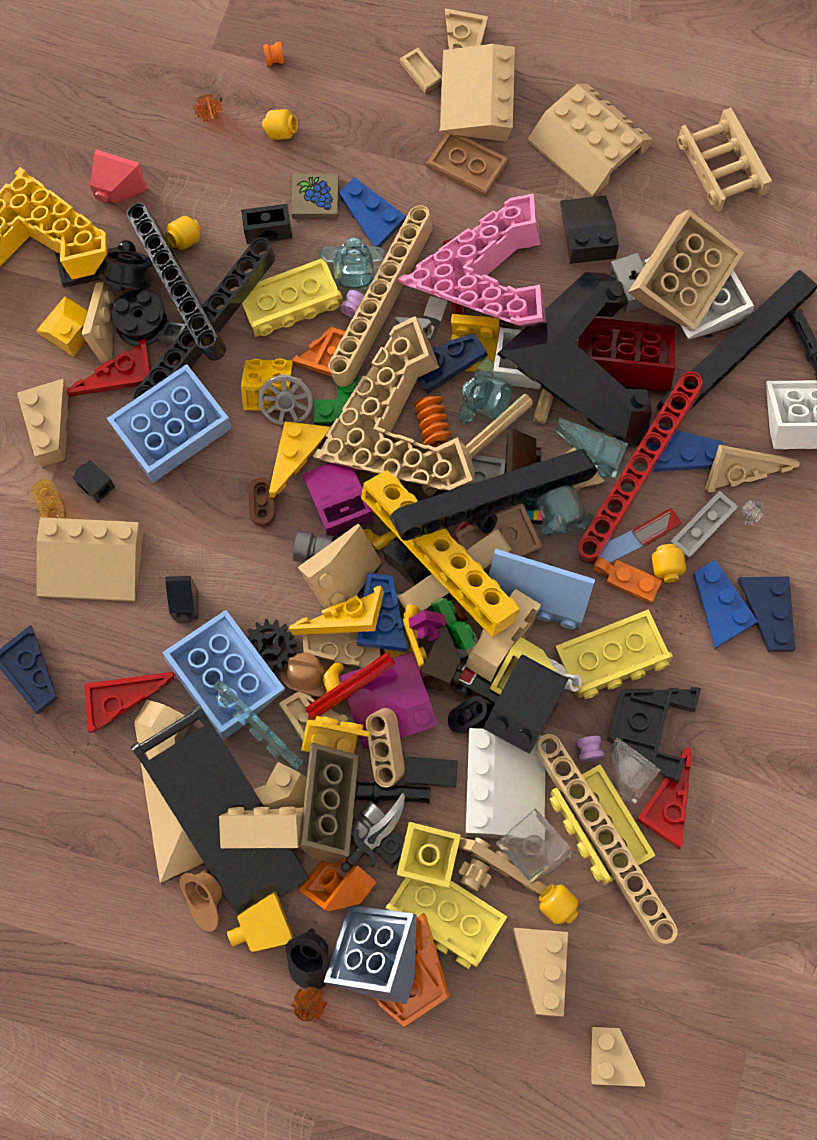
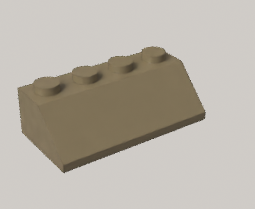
M311 743L299 846L310 858L335 863L349 857L359 756L317 743Z

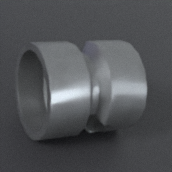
M299 530L295 540L293 560L302 563L306 562L331 544L335 539L334 536L319 534L315 537L313 532Z
M369 802L360 811L361 817L353 818L351 837L354 839V831L358 829L359 838L364 840L368 835L369 829L378 823L385 814L376 805Z

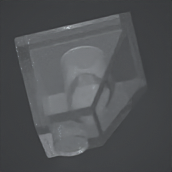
M617 737L609 751L614 788L618 790L617 793L623 800L628 803L633 801L636 804L655 779L660 769Z
M536 808L496 843L531 884L554 872L573 855L569 844Z

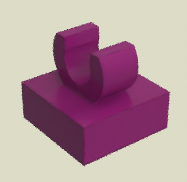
M424 610L409 618V628L417 630L418 638L422 639L429 635V641L431 642L438 639V628L446 625L445 615Z

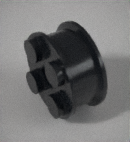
M111 249L107 250L103 270L99 272L98 276L102 281L111 284V288L115 290H125V288L147 290L151 283L148 271L153 266L150 257L129 250Z
M148 290L128 291L116 300L112 308V320L119 336L126 343L134 346L139 345L138 341L141 339H146L147 345L156 342L167 322V316L161 300L157 295Z

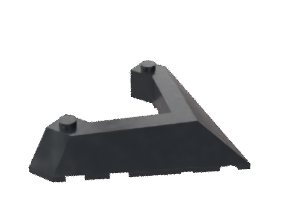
M585 272L545 309L546 323L526 326L497 355L504 360L508 358L518 366L517 370L532 381L538 382L542 385L543 389L573 411L579 410L588 417L587 421L599 430H606L616 437L614 441L621 446H639L648 432L652 415L648 391L646 389H626L575 344L595 316L613 317L627 304L621 281L606 273Z

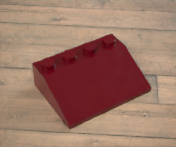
M594 318L578 338V347L621 385L630 388L671 391L675 372V326Z

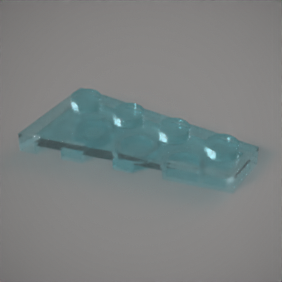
M219 679L212 686L219 693L216 698L226 708L231 705L236 710L232 715L241 724L244 725L248 722L252 726L249 732L259 742L264 739L268 743L265 748L275 758L281 755L295 769L303 763L225 683Z

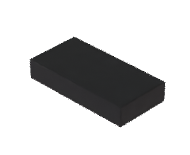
M406 756L404 784L456 788L458 761Z

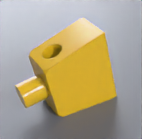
M277 892L271 893L241 912L237 916L240 926L227 931L232 947L247 941L251 952L285 945L290 939L294 938Z

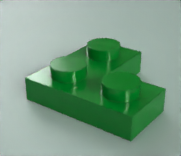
M355 377L354 381L348 386H338V399L314 400V425H333L336 418L338 419L343 412V407L360 382L361 377Z
M439 598L431 602L435 613L445 615L446 625L444 627L448 629L455 648L468 650L475 646L473 641L475 635L469 624L456 620L454 615L457 613L452 602L447 601L446 598Z

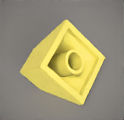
M520 637L510 649L490 689L501 694L522 654L555 672L556 670L542 649Z
M409 822L397 875L449 888L461 835Z

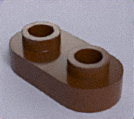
M257 478L249 486L250 517L252 522L260 527L270 525L275 519V500L269 495L271 481L266 478ZM260 490L266 491L264 495L258 494ZM265 512L267 513V516L265 518H260L259 514Z

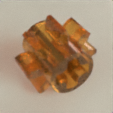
M213 94L198 97V104L193 105L196 116H202L203 121L219 118L218 112L223 111L221 101L214 99Z
M308 987L305 992L302 989L297 991L291 1006L295 1008L294 1013L297 1018L309 1022L313 1017L316 1020L320 1019L327 1002L323 1001L324 996L320 990Z

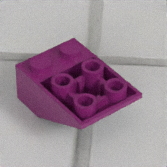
M329 463L302 474L326 535L337 536L349 531L357 524L363 526L374 521L372 509L361 499L363 488L353 468Z

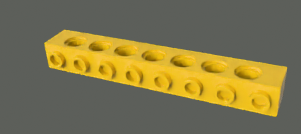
M385 470L363 484L361 499L491 637H494L515 623L520 610L515 600L505 594L498 582L491 579L484 572L482 566L467 554L465 548L450 536L446 528L408 541L401 539L390 520V516L396 509L418 501L412 493H409L402 486L397 477L393 476L388 470Z

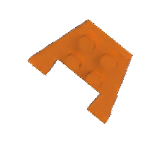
M425 913L418 916L416 920V950L418 952L415 953V978L407 1004L373 998L378 1002L377 1005L404 1027L450 996Z

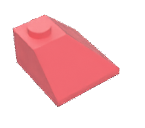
M95 151L90 186L96 199L105 203L108 201L117 204L146 191L147 186L138 162L103 151Z

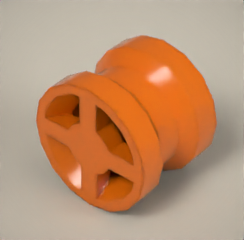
M280 41L275 42L274 45L263 44L267 67H272L275 63L285 64Z

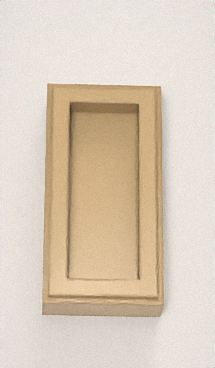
M419 48L400 58V64L425 94L442 84L441 74Z

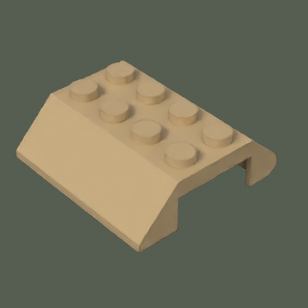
M576 84L544 112L528 137V142L586 193L594 197L609 184L610 174L638 149V154L642 155L652 145L654 140L644 133L642 129H633V122L630 119L628 120L609 101L599 100L601 95L595 92L589 84Z

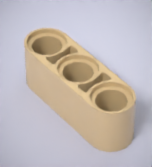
M382 708L367 718L366 729L370 732L368 742L375 781L381 787L387 788L403 778L405 766L397 716L393 710ZM378 717L384 720L385 727L381 726ZM382 742L388 746L389 752L383 749ZM386 768L391 770L393 778L387 774Z

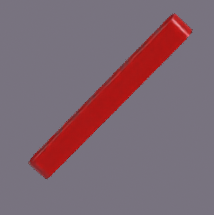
M691 371L681 376L580 540L578 553L584 563H594L602 555L697 400L702 387V378L698 373ZM691 382L696 385V388L689 390L684 384ZM679 402L683 404L684 408L676 410L672 407V404ZM661 423H669L672 428L670 430H662L659 425ZM649 443H656L659 449L651 451L646 446ZM642 463L646 465L647 469L639 472L634 469V466ZM631 484L635 489L631 492H624L621 486ZM612 504H617L622 510L618 513H612L608 507ZM606 525L609 531L605 534H600L596 531V527ZM591 545L596 548V552L592 555H587L583 552V548Z

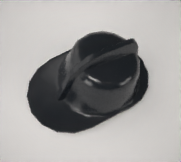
M311 928L308 932L288 941L286 944V954L291 978L303 989L314 991L320 990L326 985L324 980L328 971V945L321 936L316 934L315 929Z

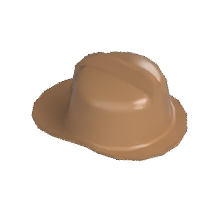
M300 653L289 658L288 665L285 664L283 667L284 671L281 672V679L283 684L289 689L322 697L326 694L327 690L323 683V676L332 665L320 661L313 654Z
M209 869L203 870L196 875L191 873L181 875L179 880L180 888L186 898L194 921L204 931L212 932L216 930L219 922L216 906L219 904L222 896V888L219 882L212 876Z

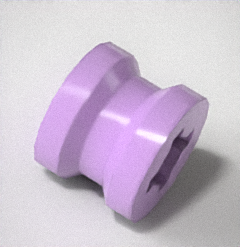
M350 290L346 295V301H343L339 308L346 316L353 319L364 295L358 291Z
M589 736L576 740V746L580 749L579 762H592L605 758L604 751L600 748L602 743L601 736Z

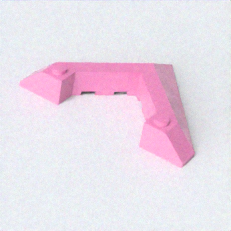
M534 194L510 198L504 202L505 207L498 212H490L479 220L480 225L473 230L466 229L441 247L438 252L417 264L414 272L409 275L403 274L397 279L398 282L521 327L546 323L545 305L540 285L518 289L511 286L506 288L499 285L498 280L487 276L517 249L541 245Z

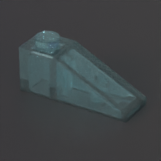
M559 417L556 432L572 448L575 447L576 450L584 449L598 469V474L604 477L612 476L615 478L625 456L628 443Z

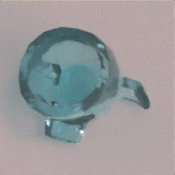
M353 237L349 238L347 242L342 243L339 247H324L319 255L325 262H333L335 280L340 287L362 288L372 283L374 279L373 262L382 260L386 252L385 249L377 246H366L362 243L361 239Z
M485 358L478 366L475 376L463 385L464 403L459 409V419L462 424L472 422L476 414L495 420L509 406L513 392L512 386L506 381L492 376L494 364L490 359Z
M573 486L557 488L533 500L544 517V522L539 528L546 536H551L553 533L565 534L576 528L588 529L595 518L592 514L585 512L583 502Z

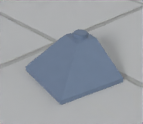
M358 906L348 907L324 983L380 1000L407 1004L415 978L417 915L408 912Z

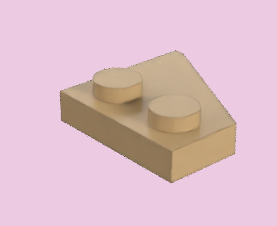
M298 691L280 702L279 708L303 742L307 720H316L308 716L306 707L315 700L310 695ZM331 709L319 716L337 719L338 725H340L341 721L348 722V718L345 715H339Z

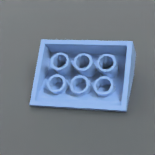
M187 364L107 418L110 425L152 483L232 429L229 417Z
M495 549L489 577L498 582L500 588L508 597L517 589L540 603L541 607L536 616L537 619L544 622L552 620L570 630L581 628L595 579L499 549Z
M227 610L162 652L165 662L194 702L203 707L222 740H225L245 726L285 690Z

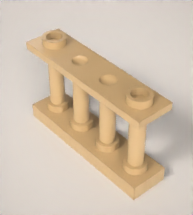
M731 107L722 111L719 124L690 134L686 125L681 126L679 137L677 138L678 145L681 150L685 151L707 192L709 203L714 205L717 212L722 211L727 197L750 188L755 189L759 197L768 193L772 180ZM719 133L726 135L728 143L704 152H700L696 145V142ZM730 151L736 153L739 161L710 171L706 160ZM741 169L746 171L749 177L748 180L724 189H720L715 180Z

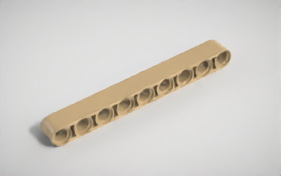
M418 205L409 211L334 352L328 366L336 385L345 387L354 381L404 286L397 279L403 274H410L433 230L431 216L427 207Z
M553 734L543 735L538 741L536 753L651 940L659 946H666L672 943L678 935L676 924L561 741ZM544 743H551L555 746L556 751L547 754L542 750L541 746ZM558 765H565L570 773L567 776H560L556 773L555 768ZM578 787L583 791L584 796L580 799H575L570 795V789ZM586 810L595 811L598 820L594 822L587 821L584 817V812ZM602 832L608 833L612 838V843L609 845L601 844L598 835ZM616 855L624 857L626 867L617 868L613 864V857ZM628 879H637L641 884L640 891H631L627 886ZM644 902H650L655 906V914L653 916H648L643 912L642 905ZM664 925L670 930L668 940H663L658 936V926Z

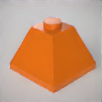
M347 858L335 863L320 861L298 890L329 912L361 904L377 882L358 865L351 867L349 872H343L340 866L343 862H346Z

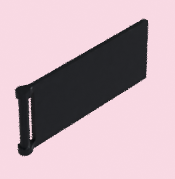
M200 704L193 707L192 712L144 742H137L131 746L136 757L144 766L210 873L219 882L222 892L237 915L271 893L277 892L278 897L307 880L308 875L291 848L220 847V815L227 813L229 808L243 807L244 811H252L254 808L264 807ZM197 720L201 721L203 724L201 728L149 760L146 752Z

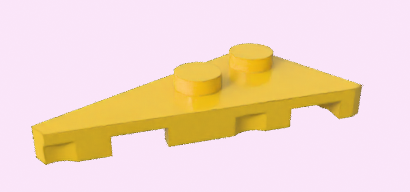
M284 422L269 490L270 497L275 498L278 493H281L286 487V482L293 474L296 475L307 463L308 458L314 455L330 427Z
M381 586L373 588L374 593L361 599L356 595L346 602L335 604L322 610L323 615L309 621L306 617L297 621L295 624L290 625L289 630L292 635L375 631L384 591Z

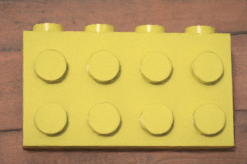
M321 258L259 281L244 300L242 306L253 333L257 337L269 335L274 330L282 327H290L295 322L303 319H312L319 313L336 310L343 300L325 259Z
M649 609L555 646L557 655L567 673L579 675L581 678V687H578L579 690L574 692L577 699L583 696L585 699L592 698L599 694L598 690L606 687L608 690L615 689L623 684L622 681L629 678L632 681L640 679L646 675V671L655 669V671L665 669L673 658L672 653L668 652Z
M598 765L582 774L638 866L655 857L656 855L602 766ZM573 787L570 789V795L573 798L580 799L584 796L580 788ZM558 788L553 789L550 793L552 796L549 799L556 812L561 811L565 821H563L567 832L570 835L574 834L579 842L576 846L584 859L589 858L593 865L590 868L593 876L598 882L602 880L604 885L614 881V878ZM586 810L584 812V817L587 821L594 822L598 820L595 811ZM602 832L598 835L601 844L609 845L612 843V838L608 833ZM616 855L613 857V864L617 868H625L626 860L624 857Z
M405 877L390 903L385 907L386 910L414 913L417 917L425 913L436 949L444 954H447L448 951L458 956L455 961L467 969L471 966L477 968L507 919L506 915L451 880L449 888Z

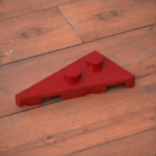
M141 339L138 341L139 345L127 353L124 350L115 359L109 360L95 369V373L85 380L79 379L67 389L69 397L139 386L151 371L146 339Z
M167 672L84 684L88 732L95 733L175 680L174 673Z
M686 747L680 758L684 759L679 783H674L665 778L636 820L679 850L683 845L685 811L689 790V771L692 760L689 747Z

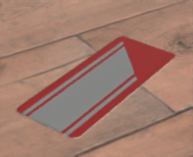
M670 508L633 529V532L644 546L679 526L682 522L674 510Z

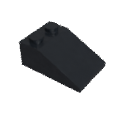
M606 195L561 200L560 205L570 264L616 259L619 242L616 224Z
M522 654L483 729L530 754L539 741L568 682V678Z

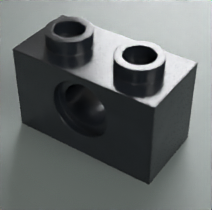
M288 204L241 210L243 230L247 244H251L257 238H265L268 241L293 238Z

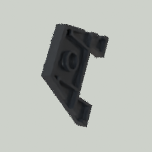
M691 687V689L682 690L678 688H669L668 690H620L607 740L678 784L684 759L658 752L669 706L695 713L701 688Z

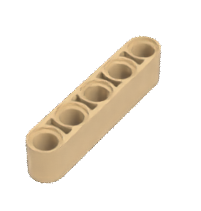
M497 529L467 549L466 552L484 569L492 564L495 549L509 552L512 549ZM431 574L397 597L405 610L409 604L418 606L420 613L431 606V602L444 597L449 591Z

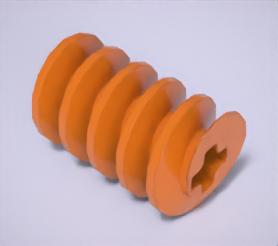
M427 396L413 403L415 413L417 414L419 430L422 432L423 445L438 447L448 442L447 439L452 437V432L446 431L450 428V424L444 422L448 419L447 414H442L445 411V406L439 405L443 402V397Z

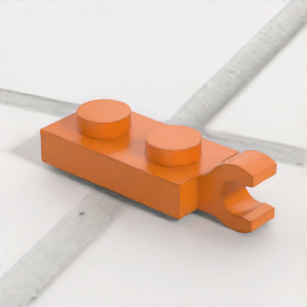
M598 557L593 568L594 572L608 577L605 584L649 604H652L662 582L661 579L617 559L613 566L607 560Z

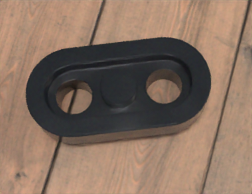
M473 696L458 705L448 715L449 728L455 733H467L469 728H476L486 722L493 709L491 700L486 696Z

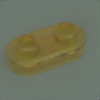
M48 479L37 481L32 487V496L40 517L51 518L53 512H58V515L54 518L65 519L66 510L54 483ZM44 492H50L48 496H42Z

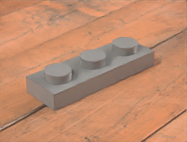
M719 491L669 544H675L677 548L683 550L685 559L689 560L738 509V506Z

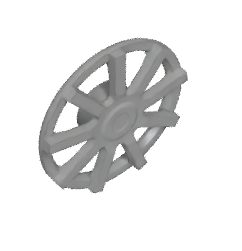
M281 374L264 383L259 392L258 402L262 413L270 421L284 425V414L290 411L294 421L289 422L300 423L311 412L313 397L312 392L302 379ZM285 380L295 383L289 391L286 389ZM281 381L282 391H279L272 383ZM299 385L305 391V393L294 395ZM268 387L276 394V396H268L263 394ZM308 397V406L296 400ZM263 400L275 401V404L265 410ZM294 406L306 411L304 415L298 418L293 409ZM277 408L281 410L279 420L271 417L269 413Z

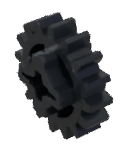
M265 619L263 626L256 622L255 626L257 629H247L250 637H247L252 645H254V642L258 645L256 651L273 673L275 668H278L281 672L284 671L282 665L284 663L288 665L289 656L294 657L296 655V652L291 649L297 647V642L291 640L295 636L291 632H287L288 626L286 624L279 627L278 620H275L273 625H271L268 619ZM283 639H285L286 641L285 652L280 647V645L283 643ZM268 644L271 646L273 644L274 648L265 649V645Z

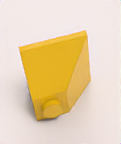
M65 296L36 332L74 357L86 342L82 336V331L88 311Z

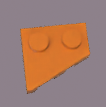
M330 327L319 339L314 340L308 345L309 349L300 357L298 355L293 357L294 365L332 377L328 365L346 331Z

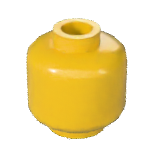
M288 109L270 110L262 121V127L271 140L291 139L294 133L297 132L298 123L296 116Z
M182 216L168 224L165 236L171 247L183 251L199 242L201 227L195 219Z
M675 544L661 545L652 554L654 575L657 578L664 579L665 583L678 581L679 576L686 572L684 552L677 548Z
M551 884L539 897L541 912L555 925L564 922L569 924L578 915L576 909L579 901L577 897L562 884L556 886Z

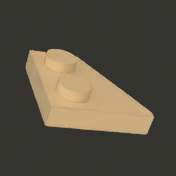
M591 1027V1084L645 1087V1081L620 1028Z

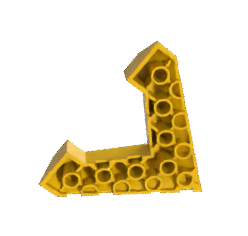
M19 167L15 172L16 178L11 184H5L0 190V266L29 237H32L60 254V262L71 279L94 275L107 255V234L95 227L90 220L82 214H78L68 203L51 190H47L42 183L29 176L24 169Z

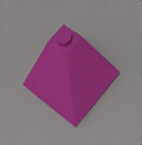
M412 652L394 657L395 665L347 697L354 722L363 725L362 730L367 731V718L382 708H389L395 712L400 738L438 726ZM361 669L340 675L341 683ZM378 717L381 726L385 727L384 720ZM359 736L363 749L369 748L368 737Z

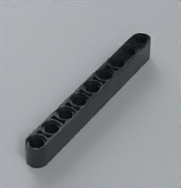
M143 203L133 204L128 209L127 216L196 344L209 360L217 361L221 359L226 353V345L160 226Z
M255 239L204 302L203 306L218 333L273 265L275 254L267 239ZM267 251L265 254L259 255L260 252ZM252 269L251 272L245 273L246 270ZM238 287L237 290L230 291L232 288ZM224 305L223 308L216 310L218 306ZM187 325L134 392V400L157 385L161 379L167 378L186 364L191 369L203 354V351L196 342L192 346L187 347L190 342L195 341ZM176 360H181L177 365H173Z
M802 270L797 271L692 370L702 378L701 392L692 408L788 318L791 312L797 310L816 291L817 283ZM688 382L684 384L689 390L696 388L694 383ZM673 389L658 403L657 409L661 411ZM679 402L672 404V407L676 410L684 408L683 404Z
M579 449L400 507L391 514L390 520L401 539L408 541L588 481L596 475L598 469L586 451Z

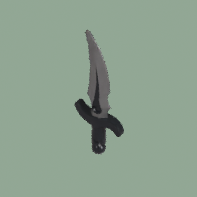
M404 793L400 795L390 811L369 829L368 835L364 840L359 838V830L355 829L354 843L357 848L345 860L346 862L341 864L340 868L343 872H349L351 867H354L364 855L370 858L371 867L375 866L376 856L372 850L380 846L382 839L393 831L399 821L404 808Z

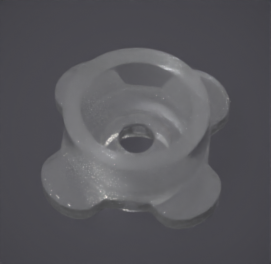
M750 500L743 507L741 516L746 519L745 524L747 526L752 522H757L763 516L762 500L757 502Z

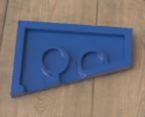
M355 177L339 192L341 200L353 218L356 219L362 232L372 243L375 251L403 225L406 219L403 213Z
M659 426L662 430H670V428ZM677 431L652 472L711 469L719 445H724L723 441ZM649 443V450L656 451L659 449L656 443Z
M716 560L694 572V581L700 602L703 604L714 649L757 624V619Z
M367 573L364 597L374 593L373 588L377 586L382 587L384 596L375 631L358 632L357 646L408 652L393 577L390 575Z

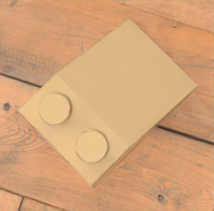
M357 524L297 568L320 604L326 609L340 602H346L356 596L366 583L367 573H374L382 561L362 527Z

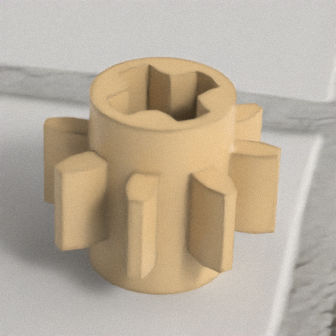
M472 858L470 864L464 861L458 873L463 876L460 883L476 892L480 886L486 889L492 877L487 874L490 867Z

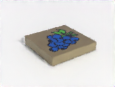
M338 173L293 174L292 218H338Z

